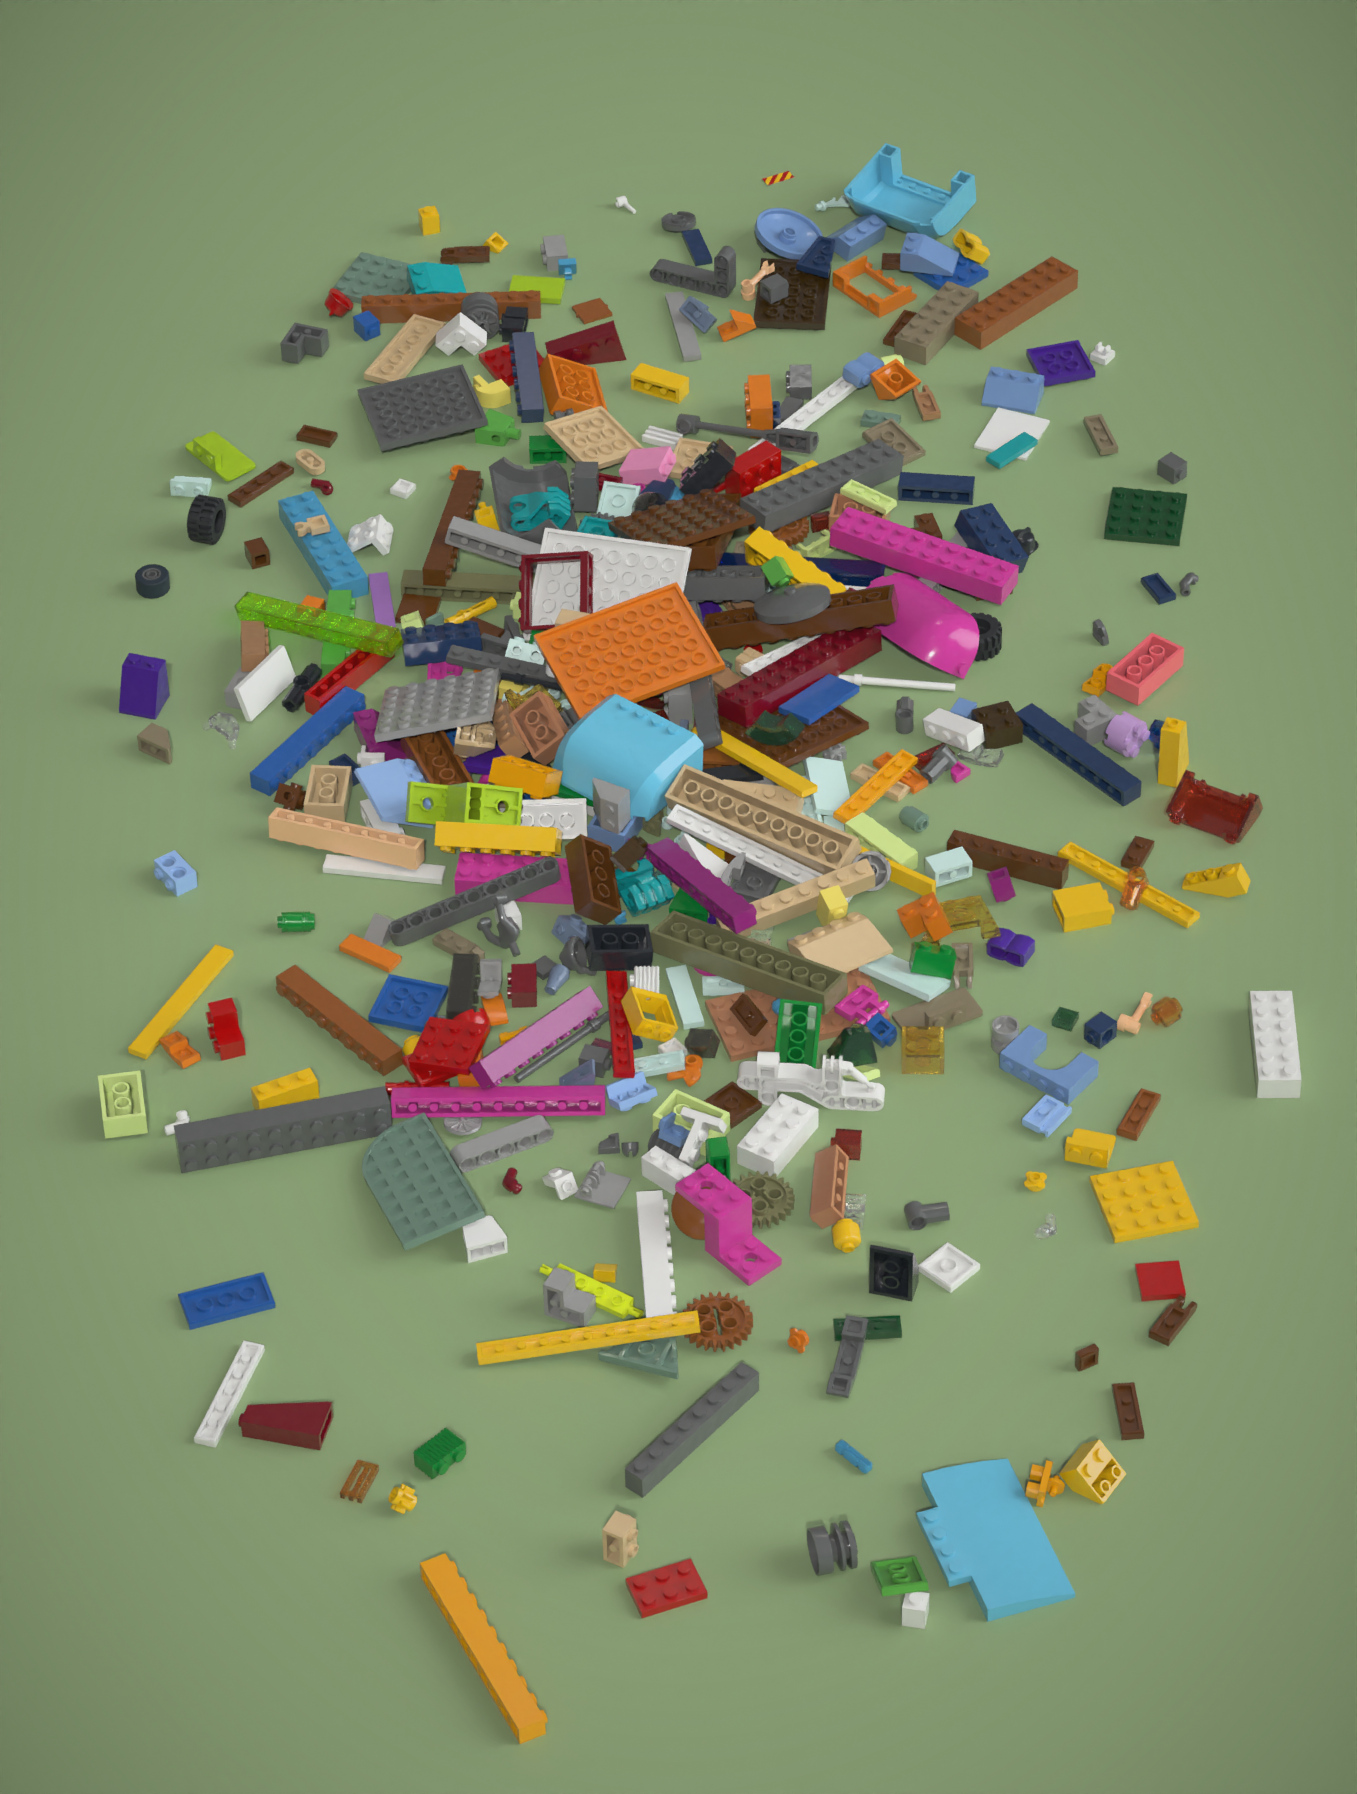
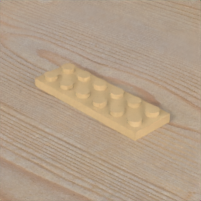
M413 314L364 372V379L383 384L405 378L436 341V333L446 323Z

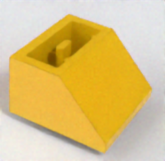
M1099 1439L1082 1444L1060 1471L1059 1475L1073 1492L1099 1504H1104L1126 1473Z

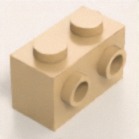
M618 1511L614 1512L602 1529L603 1560L624 1568L631 1557L634 1558L636 1556L639 1545L637 1544L638 1530L635 1518Z

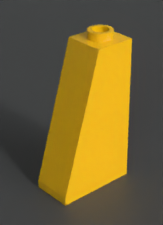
M1167 717L1161 728L1158 784L1177 788L1189 764L1186 721Z

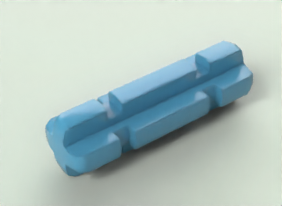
M840 1440L836 1443L835 1451L840 1455H844L843 1457L855 1467H859L858 1469L861 1472L867 1474L872 1470V1462L864 1458L852 1446H849L846 1441Z

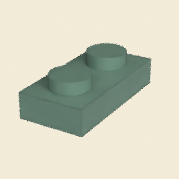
M865 409L861 418V426L872 428L890 418L899 425L901 415Z

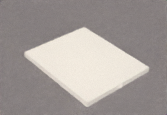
M998 407L974 444V448L993 452L1023 432L1028 433L1039 441L1050 420ZM1034 447L1016 459L1026 461Z

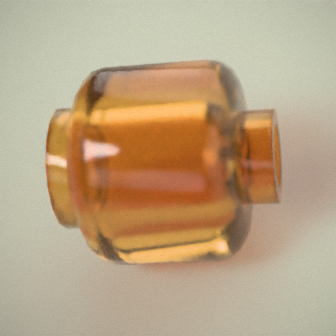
M1165 996L1152 1005L1153 1014L1150 1016L1157 1026L1161 1024L1167 1028L1181 1018L1183 1009L1176 998Z

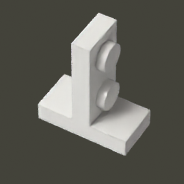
M683 1106L680 1115L686 1122L692 1123L693 1126L679 1159L692 1168L694 1162L699 1159L702 1143L708 1138V1129L724 1134L727 1125L721 1118Z

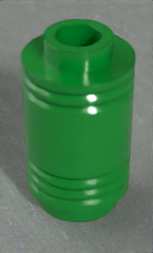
M310 911L281 912V916H277L278 928H282V932H311V930H315V916Z

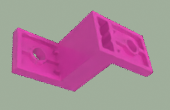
M709 1163L675 1184V1191L704 1213L705 1251L748 1286L752 1285L782 1265V1258L752 1235V1198ZM703 1187H710L711 1189H701V1188H703ZM747 1259H755L756 1261L753 1262V1261H745V1260H747Z

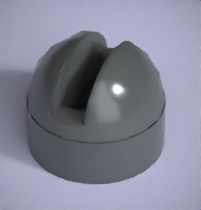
M639 1142L621 1143L624 1156L629 1157L630 1151H632L633 1157L636 1156L639 1151Z

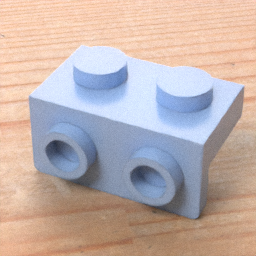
M642 1071L635 1073L634 1078H622L605 1086L610 1106L620 1111H628L634 1105L647 1103L651 1098L658 1096L656 1088L646 1083Z

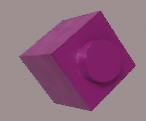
M1007 867L987 873L997 903L1008 901L1016 896Z

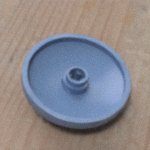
M772 208L759 214L754 227L757 238L766 248L789 259L800 260L819 235L823 236L818 226L809 218L784 208Z

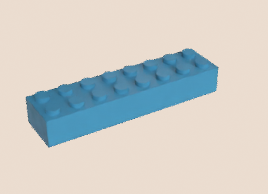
M314 491L278 500L280 520L326 594L328 595L329 590H352V598L368 595V577ZM325 515L330 525V532L313 536L311 533H307L305 536L298 537L294 523L306 522L307 518Z

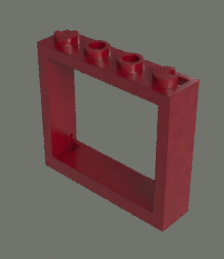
M589 551L521 555V565H519L521 580H519L521 598L518 601L521 617H519L518 622L522 632L531 634L532 630L546 631L555 627V624L532 626L534 564L580 562V612L593 613V554Z

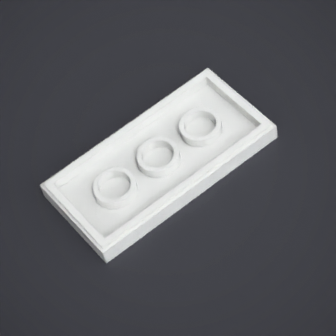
M283 645L276 647L234 688L246 721H252L296 677Z

